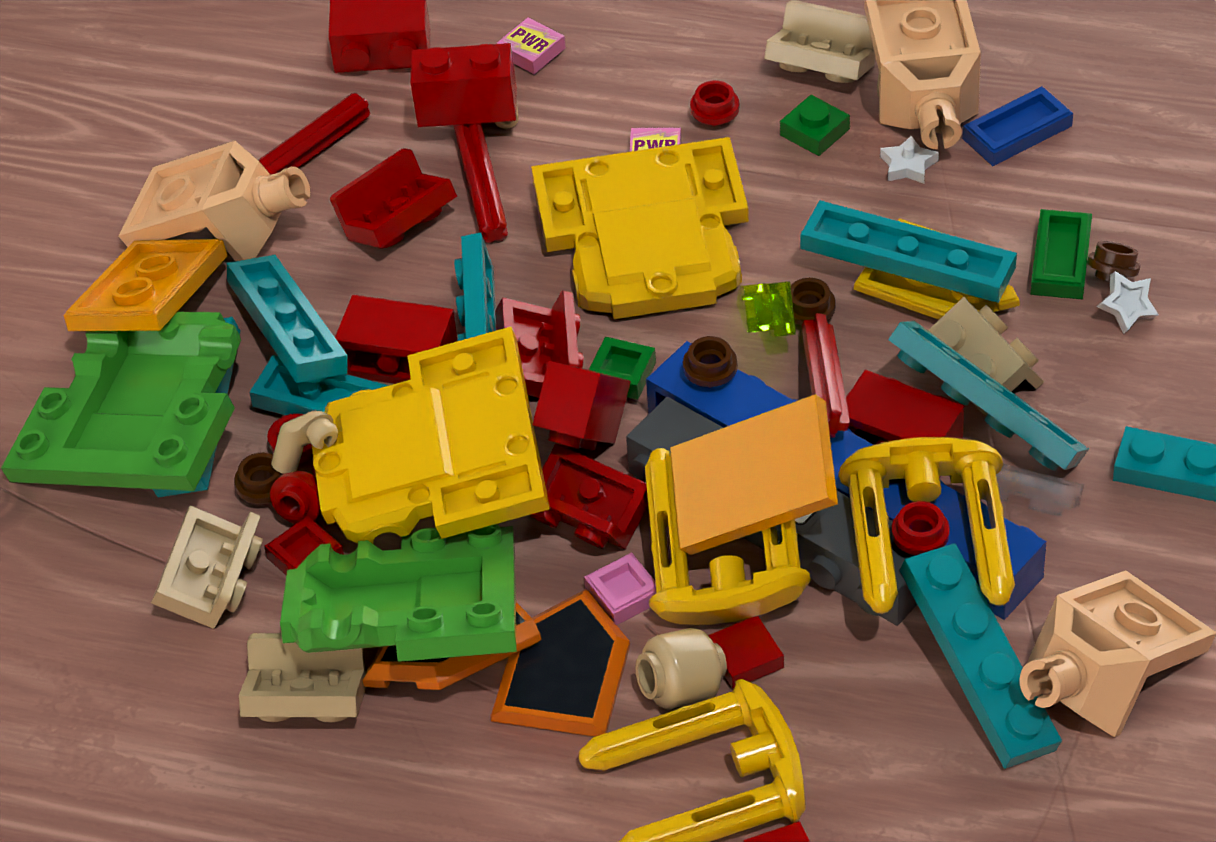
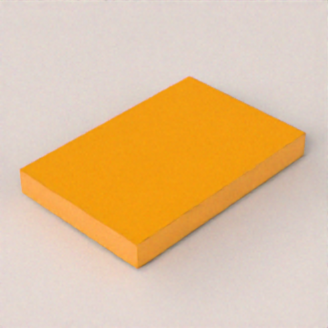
M219 239L133 241L63 315L68 331H161L227 257L224 241Z
M816 394L670 447L680 549L689 555L838 504L826 401Z

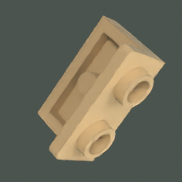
M791 0L786 4L782 30L767 40L764 59L780 62L779 67L786 71L806 72L810 69L825 73V78L830 81L851 83L854 80H858L874 66L876 56L866 16Z
M963 297L928 330L1011 392L1025 379L1035 389L1044 383L1032 369L1039 360L1018 338L1009 344L1002 337L1001 334L1008 327L987 305L978 311ZM974 404L985 416L988 414L979 406Z
M190 505L183 518L151 603L212 629L217 625L224 610L234 613L247 585V581L238 578L242 566L247 569L252 567L262 544L263 538L254 535L260 515L250 511L241 527Z
M253 633L249 636L247 641L249 671L239 694L240 717H258L266 722H279L290 717H316L323 722H338L348 717H357L366 689L362 681L366 674L364 648L307 653L299 648L296 642L283 643L281 633Z

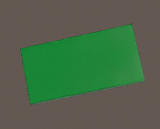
M1040 210L1030 295L1083 300L1092 213Z

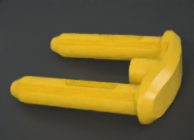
M917 437L893 440L861 448L851 454L841 465L838 475L840 482L849 487L863 597L874 612L880 614L889 612L898 595L888 525L889 517L886 511L883 489L889 488L890 479H905L907 496L913 502H931L941 495L939 476H950L951 484L963 483L980 590L993 605L1001 606L1009 602L1015 582L1003 517L1004 510L996 476L1002 469L1003 461L1002 456L996 449L977 440L951 437ZM980 499H984L987 502L991 529H987L984 526ZM865 507L873 509L877 537H871L868 534Z
M657 448L650 453L645 466L656 594L649 599V607L659 617L668 622L688 625L736 622L762 615L787 605L803 593L811 579L810 573L800 567L795 519L781 524L782 542L779 545L776 526L761 531L766 561L765 571L753 573V579L745 580L742 558L732 555L720 556L709 563L711 587L695 590L689 583L687 553L682 551L679 545L671 453L664 448ZM668 525L672 556V564L670 566L666 538V527Z
M743 679L737 680L732 692L689 706H683L677 710L593 737L580 749L578 758L584 768L605 771L744 724L749 727L752 736L730 743L731 754L740 777L742 778L766 769H770L773 775V783L728 798H722L696 809L630 830L618 842H711L782 817L790 819L792 823L798 822L806 810L799 753L792 733L782 714L761 687Z

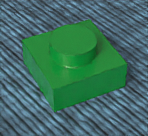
M813 95L808 96L780 120V136L817 156H820L850 130L849 114Z
M605 336L589 370L630 380L631 383L627 397L638 400L646 385V378L650 376L656 364L655 348Z

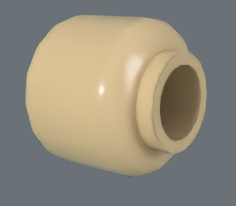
M687 628L664 633L648 639L642 654L636 659V678L641 692L646 698L653 699L658 706L666 710H673L714 698L720 688L721 678L726 674V657L722 648L718 644L713 643L712 639L700 629Z

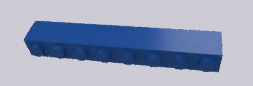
M688 341L646 378L648 414L666 397H669L723 428L798 401L767 386L760 378L748 375L737 369L735 376L729 382L717 387H703L692 383L687 379L683 371V358L692 344ZM848 428L847 431H837L835 438H830L836 490L850 498L849 487L845 486L839 479L840 467L855 451L872 446L873 444L855 435ZM890 479L889 488H883L886 511L891 521L894 520L905 505L913 502L907 496L905 479ZM940 480L941 495L929 503L940 508L948 520L950 534L945 546L956 543L980 587L966 497ZM980 501L984 526L987 529H991L988 506ZM1004 518L1015 587L1009 602L1004 605H993L985 597L994 615L1003 620L1013 612L1044 578L1047 542L1038 537L1031 529L1025 526H1018Z

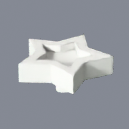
M910 136L900 146L880 148V157L890 166L888 181L909 178L924 184L925 170L938 162L939 152L920 148L914 138Z
M1116 271L1110 274V295L1096 307L1115 315L1123 334L1130 329L1137 319H1150L1159 315L1148 299L1151 278L1131 282Z

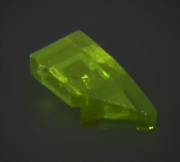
M790 281L740 285L741 299L744 300L748 333L769 330L770 336L773 337L796 335Z

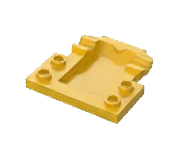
M730 137L531 166L532 180L547 252L575 248L572 278L573 282H575L578 307L588 311L612 313L613 319L717 304V296L737 288L742 283L738 251L725 225L749 222V211Z
M512 327L407 355L411 380L374 390H361L351 394L349 397L328 402L324 412L332 416L333 423L338 428V437L336 442L330 447L325 443L322 449H317L312 445L313 466L316 473L320 509L327 525L336 522L350 541L358 543V541L368 540L373 544L375 537L387 532L396 533L400 537L410 535L420 519L434 516L435 527L441 539L550 509L535 430L532 425L533 420L518 343Z

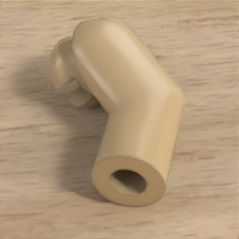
M314 410L284 423L280 428L271 464L273 468L284 474L297 471L304 446L310 443L317 449H322L324 443L328 447L332 446L338 437V428L333 423L332 416L325 412Z

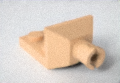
M864 0L865 14L879 69L880 124L909 130L920 129L922 142L931 149H938L936 133L941 134L944 149L953 146L959 141L962 134L960 124L977 115L979 110L981 51L967 0Z
M232 141L153 167L118 237L128 247L133 241L167 240L168 238L188 232L197 233L207 227L216 239L224 241L226 251L235 261L256 258L271 235L281 212L291 208H300L307 204L306 199L310 198L309 182L305 174L297 167H289L281 172L270 175L254 156L236 141Z
M1125 570L1056 596L1028 662L1021 670L1020 688L1028 701L1041 694H1045L1037 698L1035 706L1046 708L1060 701L1078 715L1111 736L1116 737L1121 734L1146 678L1208 652L1216 632Z

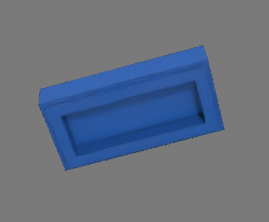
M1041 86L964 125L962 139L989 164L995 166L1072 127L1073 112Z

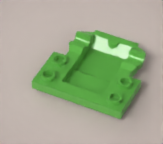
M177 312L161 331H86V352L74 353L71 359L76 376L70 387H44L1 467L9 482L195 491L235 409L227 393L215 392L227 369L234 363L237 349L241 342L237 329L234 325L226 323L220 312Z
M494 524L441 539L436 528H424L417 530L411 535L403 536L401 549L383 551L366 540L358 541L356 550L347 555L335 552L331 544H320L306 557L297 569L287 570L280 619L283 643L296 642L299 648L307 653L396 646L398 662L517 652L515 540L513 526L500 527Z

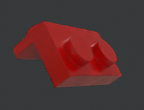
M402 148L332 194L330 201L348 241L384 249L399 243L404 238V232L417 223L427 222L440 215L442 207L456 198L457 194L450 179L423 174L413 151Z
M562 290L552 309L502 297L495 310L496 330L512 327L528 395L539 398L548 360L583 368V353L578 352L577 346L580 315L575 313L572 292Z
M555 443L542 468L550 509L531 514L530 516L553 528H557L560 521L576 528L574 532L576 537L597 548L604 549L607 542L626 550L648 507L646 482Z

